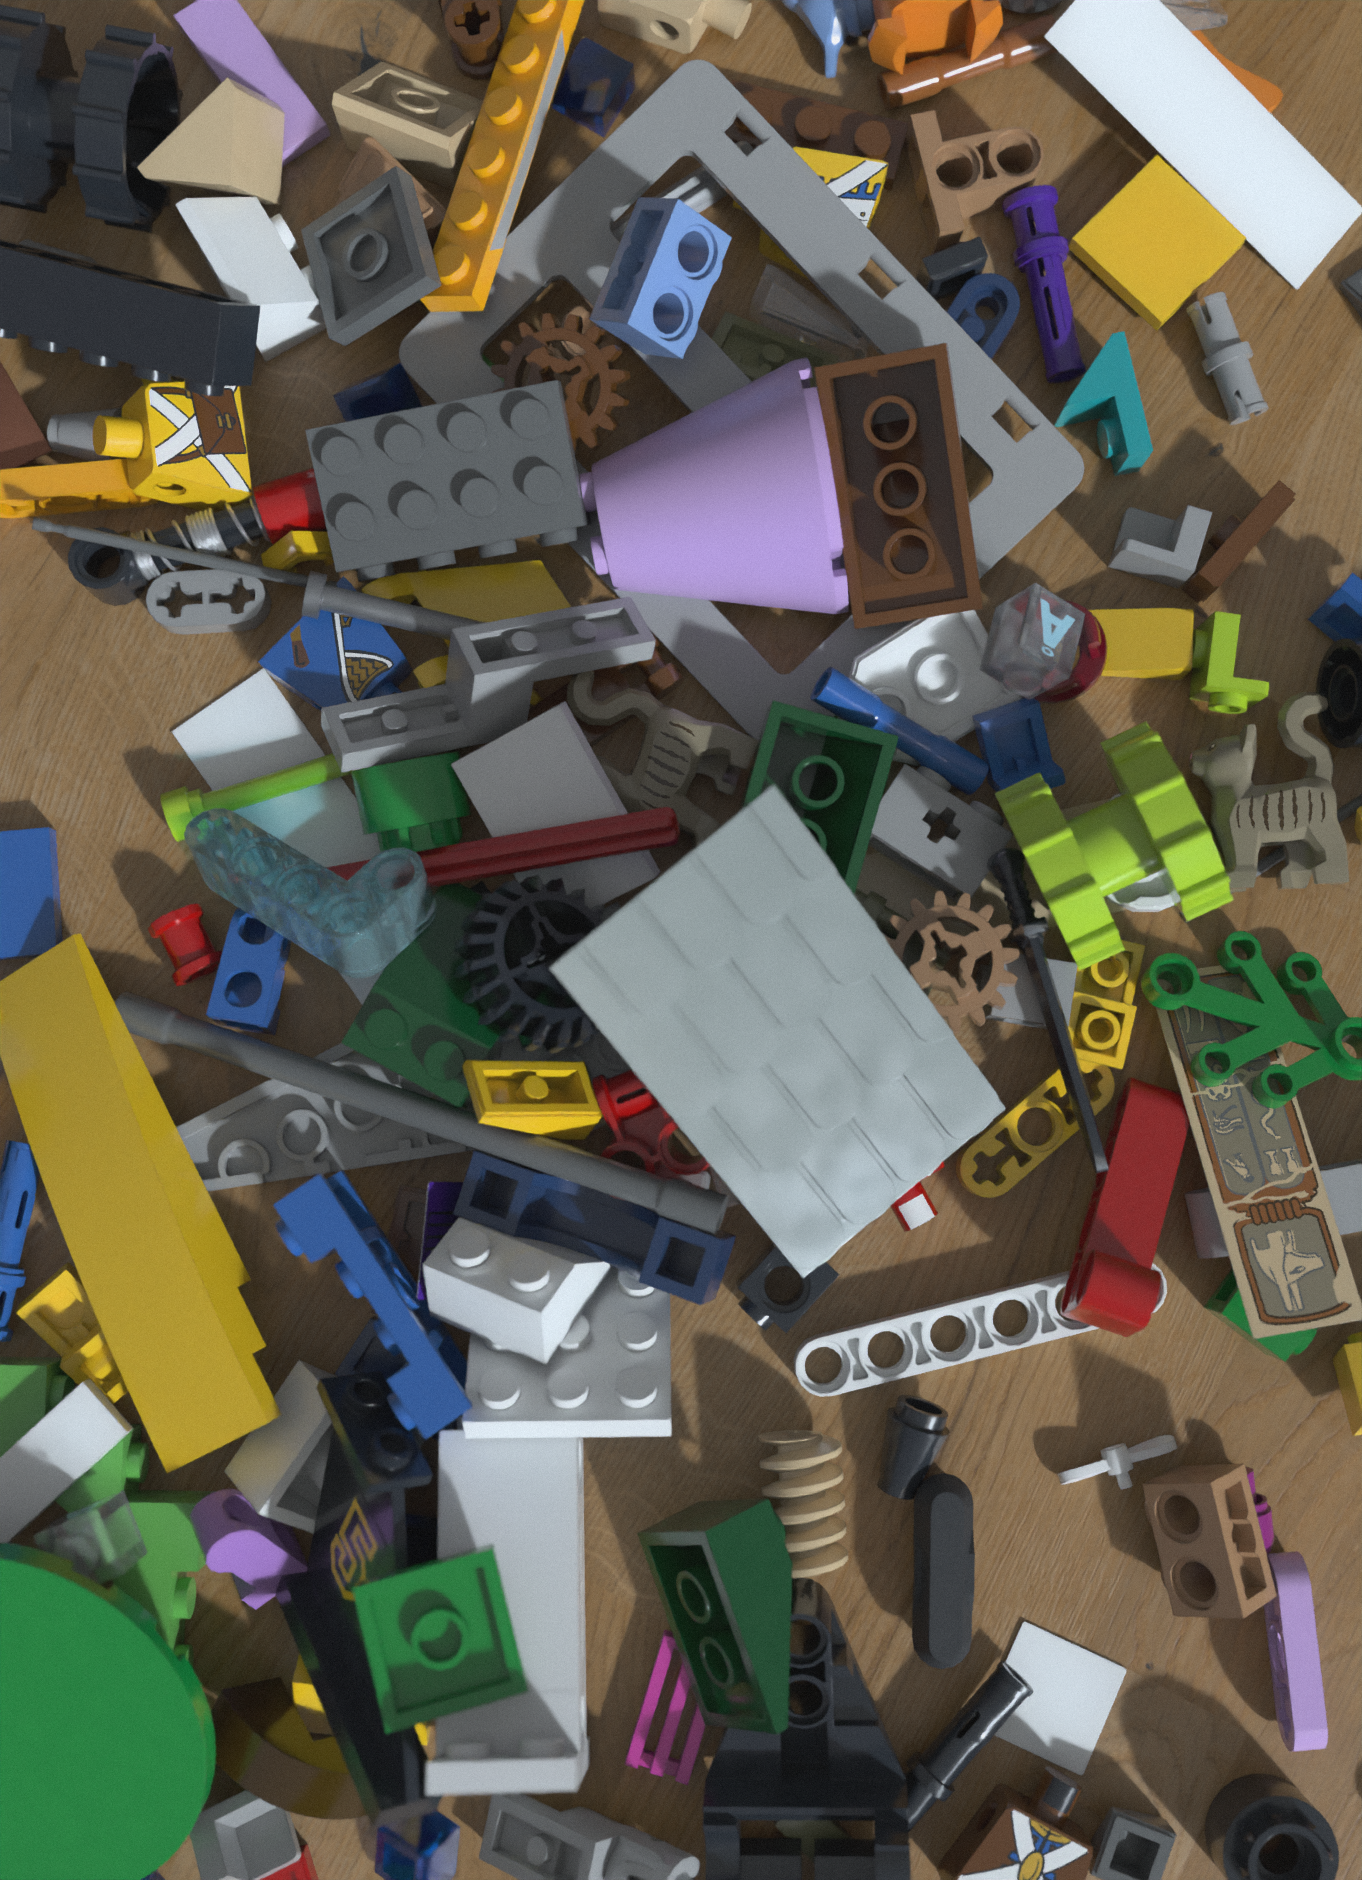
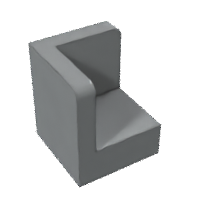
M1187 505L1178 518L1172 520L1133 507L1128 508L1123 515L1108 567L1179 589L1195 572L1212 512Z
M247 1790L201 1812L189 1833L201 1880H261L297 1862L301 1857V1850L290 1812L263 1801Z

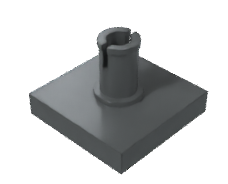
M394 166L301 229L328 336L344 346L355 341L411 304L421 302V298L441 286L412 176L397 166Z

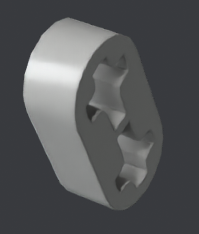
M219 569L162 574L149 587L146 604L148 612L160 626L171 633L187 635L255 629L269 615L271 598L269 591L257 577ZM244 586L248 593L255 597V601L245 602L244 612L239 614L229 603H216V599L236 597L237 587ZM181 590L189 600H202L203 603L182 606L181 616L176 618L167 607H164L165 602L174 601L175 591Z

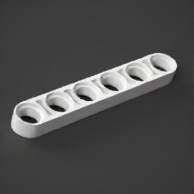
M1152 1263L1151 1269L1160 1271L1162 1276L1154 1313L1164 1303L1167 1294V1283L1162 1271ZM1066 1271L814 1335L805 1339L797 1348L794 1356V1371L800 1384L809 1393L820 1397L834 1396L1099 1328L1077 1320H1065L1058 1314L1055 1299L1062 1287L1066 1286L1070 1272ZM1006 1300L1020 1301L1027 1311L1028 1320L1025 1328L1014 1336L1001 1335L996 1331L993 1324L995 1308ZM947 1315L958 1317L963 1322L966 1332L963 1344L952 1352L937 1350L930 1339V1331L934 1322L938 1318ZM882 1331H891L900 1336L904 1352L897 1364L881 1368L870 1361L867 1347L875 1334ZM819 1347L834 1349L841 1358L842 1367L839 1375L828 1383L814 1382L805 1372L807 1356L812 1350Z

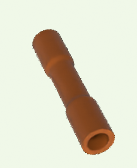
M1051 14L1000 31L996 39L970 64L967 49L963 47L937 57L927 56L904 64L903 75L890 69L877 74V88L882 105L886 111L936 95L946 87L998 69H1011L1057 53L1059 51L1044 37L1056 23V20Z

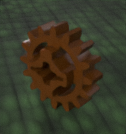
M545 313L542 316L541 331H538L531 323L522 322L518 326L524 341L521 344L503 340L500 345L510 359L507 365H492L491 372L498 377L504 378V388H499L491 393L522 387L523 373L527 363L531 368L527 386L555 381L554 373L574 375L571 377L572 381L565 386L568 398H564L574 454L578 456L580 439L590 448L600 447L602 443L597 430L602 427L611 431H617L620 427L616 418L610 414L613 406L625 407L629 406L630 399L617 393V384L631 379L630 372L614 369L612 364L623 352L621 347L613 344L602 348L600 343L604 338L606 330L594 324L583 334L582 317L569 314L564 327L561 328L555 314ZM569 341L583 348L586 353L577 355L571 360H566L562 357L560 351L553 347L552 343ZM600 379V394L593 410L589 403L593 383Z

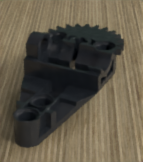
M794 1578L792 1579L791 1621L803 1619L810 1621L811 1624L802 1626L791 1622L788 1728L777 1735L724 1728L705 1781L703 1800V1831L706 1848L705 1880H802L801 1838H742L741 1820L874 1821V1839H815V1880H911L907 1780L830 1595L821 1584L812 1579ZM806 1680L812 1683L804 1685L798 1684L794 1681Z

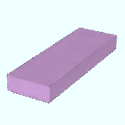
M196 0L174 15L178 27L219 84L228 77L276 102L283 110L285 121L282 167L330 136L329 129L323 118L237 0Z

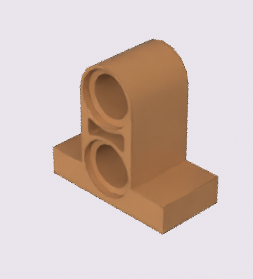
M935 110L910 115L903 147L931 255L948 245L960 242L965 227L963 219L1003 211L1002 203L1008 196L1034 185L1044 158V151L1039 137L1031 130L1023 127H1007L943 142ZM999 164H1014L1022 170V173L1012 174L1006 172ZM952 176L959 179L963 186L950 187L941 182L939 178Z

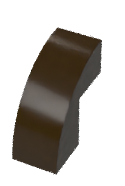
M280 1677L221 1690L211 1710L215 1732V1761L233 1780L263 1801L302 1816L334 1820L367 1816L335 1737L317 1741L312 1740Z

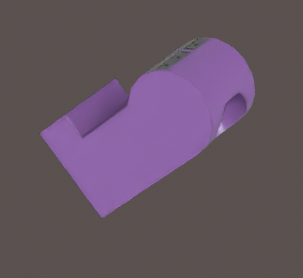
M236 1489L216 1491L204 1497L194 1506L190 1514V1522L207 1566L218 1573L231 1572L241 1600L257 1610L275 1596L279 1581L283 1575L307 1572V1562L292 1526L258 1514L241 1491Z

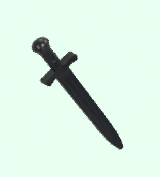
M1003 848L994 852L989 857L987 869L993 873L996 880L998 879L999 884L1002 886L1000 888L1001 892L1004 893V902H1007L1006 908L1010 912L1009 918L1013 922L1008 939L1010 943L1016 942L1024 953L1067 1094L1096 1174L1109 1170L1097 1123L1043 948V933L1049 930L1048 923L1045 917L1037 919L1034 915L1036 912L1031 905L1033 904L1032 899H1029L1030 893L1026 889V880L1023 879L1025 855L1016 848Z

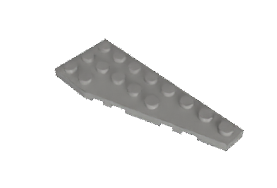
M618 902L604 909L603 915L600 918L603 924L621 910ZM552 960L546 963L545 966L555 964L557 961ZM602 1031L596 1035L592 1034L589 1041L577 1048H569L567 1046L558 1053L549 1054L545 1052L542 1046L534 1051L522 1052L517 1035L509 1042L503 1041L493 1059L504 1061H584L591 1083L592 1078L603 1074L610 1078L632 1069ZM342 1043L313 1057L456 1106ZM270 1079L176 1127L207 1191L478 1150L275 1079ZM640 1088L626 1095H623L622 1097L626 1098L628 1096L646 1090V1088ZM472 1099L467 1108L458 1107L476 1113ZM603 1114L592 1131L607 1124Z

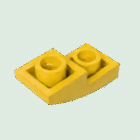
M1121 940L1125 948L1124 951L1080 971L1077 967L1068 1027L1078 1059L1117 1069H1123L1137 1009V1006H1133L1132 1002L1145 950V945Z

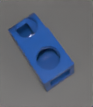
M238 907L235 910L227 932L206 1015L216 1024L222 1027L269 1035L276 1034L280 1016L278 1003L285 976V970L283 969L292 941L293 920L291 916Z

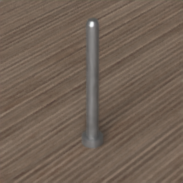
M310 571L302 606V616L318 619L320 610L446 640L451 638V629L486 623L326 585L327 574Z

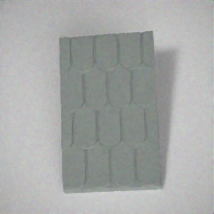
M773 785L559 959L550 969L797 1272L804 1278L816 1267L829 1260L841 1246L866 1225L880 1217L890 1205L921 1179L933 1173L946 1158L970 1138L983 1131L1006 1108L990 1083L955 1038L954 1032L838 875L837 869Z

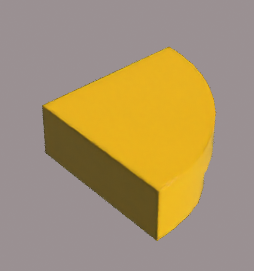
M291 531L261 554L263 566L297 573L295 565L300 562L324 560L325 566L334 563L327 531Z

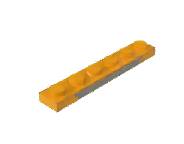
M517 0L433 249L441 286L420 299L430 312L484 310L584 0Z

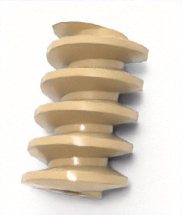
M807 1430L773 1431L758 1435L760 1442L777 1446L778 1448L777 1454L760 1460V1468L779 1473V1480L761 1487L762 1495L778 1499L781 1502V1507L774 1509V1511L780 1517L785 1528V1545L792 1561V1578L816 1576L843 1566L848 1561L847 1548L834 1541L841 1539L847 1533L846 1523L832 1514L843 1509L845 1498L842 1493L830 1489V1487L839 1484L844 1479L843 1470L838 1465L827 1462L842 1452L841 1442L833 1437L823 1435L821 1432Z

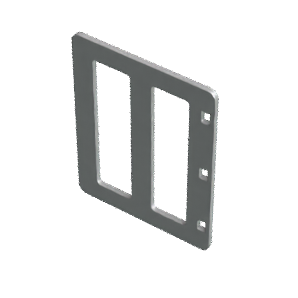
M691 60L679 67L506 237V243L483 311L430 312L405 336L400 345L399 357L403 368L436 404L489 394L499 388H504V382L493 374L491 368L483 361L482 354L484 349L556 280L568 282L594 309L620 244V241L611 233L612 224L682 156H692L880 355L942 343L948 344L961 441L984 464L992 477L991 483L969 503L979 579L1079 485L1084 474V462L1079 452L713 64L705 60ZM736 117L763 143L748 156L724 133L733 124ZM870 259L897 286L882 300L858 275L867 266ZM699 325L696 335L688 345L683 359L643 354L624 342L690 413L752 382ZM1004 401L1033 430L1029 431L1017 443L992 417L1001 408ZM576 460L578 475L583 473H589ZM591 511L589 512L591 525L577 527L579 540L567 543L596 573L590 537L600 536L601 529L598 512ZM843 550L840 558L841 569L845 568ZM610 573L598 575L619 598H632L651 632L750 737L759 740L767 709L773 700L834 717L835 714L810 699L811 692L822 673L828 667H833L849 677L853 659L913 621L909 620L855 629L853 615H851L791 673L780 674L769 665L709 600L614 590Z

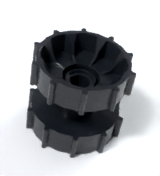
M0 4V205L46 214L47 203L56 195L60 187H66L67 185L66 172L70 163L74 164L73 175L78 176L80 190L86 203V217L104 220L105 225L152 233L153 222L160 216L164 206H170L169 195L171 187L145 178L137 167L181 124L180 101L183 98V91L179 90L177 73L172 60L173 46L156 43V34L152 32L106 24L105 36L97 41L92 50L86 49V65L82 78H78V71L73 69L71 54L65 40V26L46 23L44 12Z

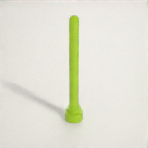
M332 753L207 793H203L201 788L189 791L187 786L161 793L160 799L169 829L174 839L179 842L203 834L202 827L212 825L213 817L351 774V771L341 773Z

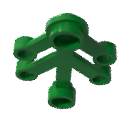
M1245 931L1231 933L1218 947V962L1227 972L1241 974L1257 1001L1201 982L1193 962L1177 953H1166L1158 956L1143 973L1141 979L1142 991L1146 999L1153 1006L1163 1010H1176L1186 1005L1254 1029L1224 1044L1209 1043L1195 1054L1191 1061V1072L1194 1078L1202 1085L1208 1087L1219 1086L1233 1075L1237 1067L1289 1042L1316 1051L1288 1067L1280 1064L1270 1065L1255 1077L1252 1091L1256 1100L1263 1106L1274 1109L1280 1108L1296 1096L1298 1089L1331 1073H1335L1347 1080H1362V1018L1347 1017L1322 978V967L1319 961L1309 953L1296 952L1290 955L1279 966L1276 980L1261 956L1262 948L1257 938ZM1231 946L1241 947L1247 954V960L1237 958L1233 954ZM1292 966L1301 968L1307 975V981L1298 979L1292 972ZM1157 979L1168 981L1173 986L1174 995L1163 990L1158 984ZM1283 989L1293 995H1303L1318 1022L1299 1016ZM1342 1042L1354 1048L1356 1058L1345 1050ZM1205 1057L1215 1058L1221 1064L1222 1073L1211 1071L1205 1063ZM1267 1078H1273L1280 1082L1283 1087V1095H1278L1271 1091L1267 1084Z

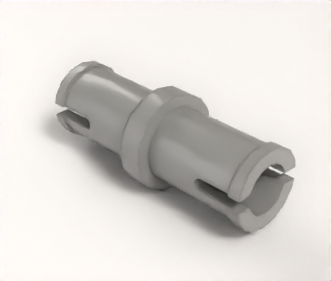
M1218 292L1204 297L1205 305L1201 306L1200 302L1196 301L1186 310L1188 316L1192 319L1206 359L1202 362L1206 376L1213 375L1229 416L1228 421L1230 425H1236L1250 420L1249 414L1254 413L1255 416H1258L1269 408L1267 403L1264 402L1248 360L1253 356L1249 342H1241L1226 302L1225 292Z

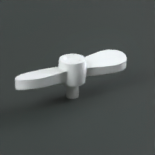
M1163 1435L1144 1441L1131 1448H1127L1125 1443L1116 1444L1100 1451L1102 1460L1057 1475L1060 1484L1064 1485L1107 1471L1109 1476L1116 1475L1120 1489H1126L1133 1486L1128 1471L1134 1468L1133 1462L1169 1453L1177 1449L1176 1441L1172 1435Z

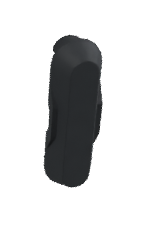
M941 1473L932 1475L924 1480L917 1489L914 1500L912 1640L914 1650L923 1662L930 1667L945 1669L954 1667L963 1661L970 1650L974 1602L975 1550L972 1494L965 1482L957 1476Z

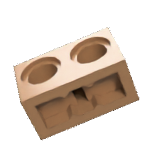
M1245 1464L1175 1466L1142 1484L1145 1495V1512L1153 1528L1161 1562V1579L1168 1591L1173 1616L1244 1619L1277 1596Z

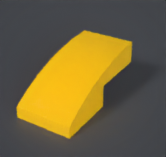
M68 1261L18 1305L16 1313L62 1357L60 1368L78 1385L90 1379L106 1398L114 1404L128 1392V1389L99 1325L78 1271Z

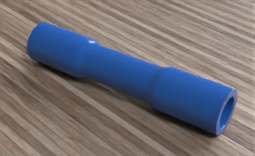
M828 667L817 680L810 696L813 702L845 721L899 736L896 745L898 750L917 760L921 766L935 771L945 778L950 785L966 795L973 794L983 783L989 769V764L947 737L932 733L883 703L877 694L833 667Z

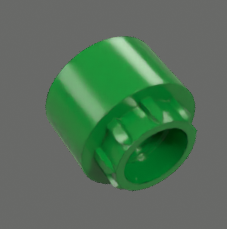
M460 752L421 757L351 771L363 835L377 833L380 852L385 854V857L460 843L463 833L459 817L472 815L468 793L451 765L461 758Z

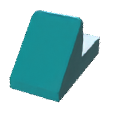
M1125 331L1112 333L1067 400L1054 424L1055 427H1061L1101 418L1097 423L1098 446L1104 458L1110 457L1114 476L1139 472L1153 452Z

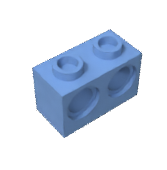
M638 197L590 320L643 354L683 359L688 345L696 335L698 320L710 290L720 276L722 261L732 237L678 198Z

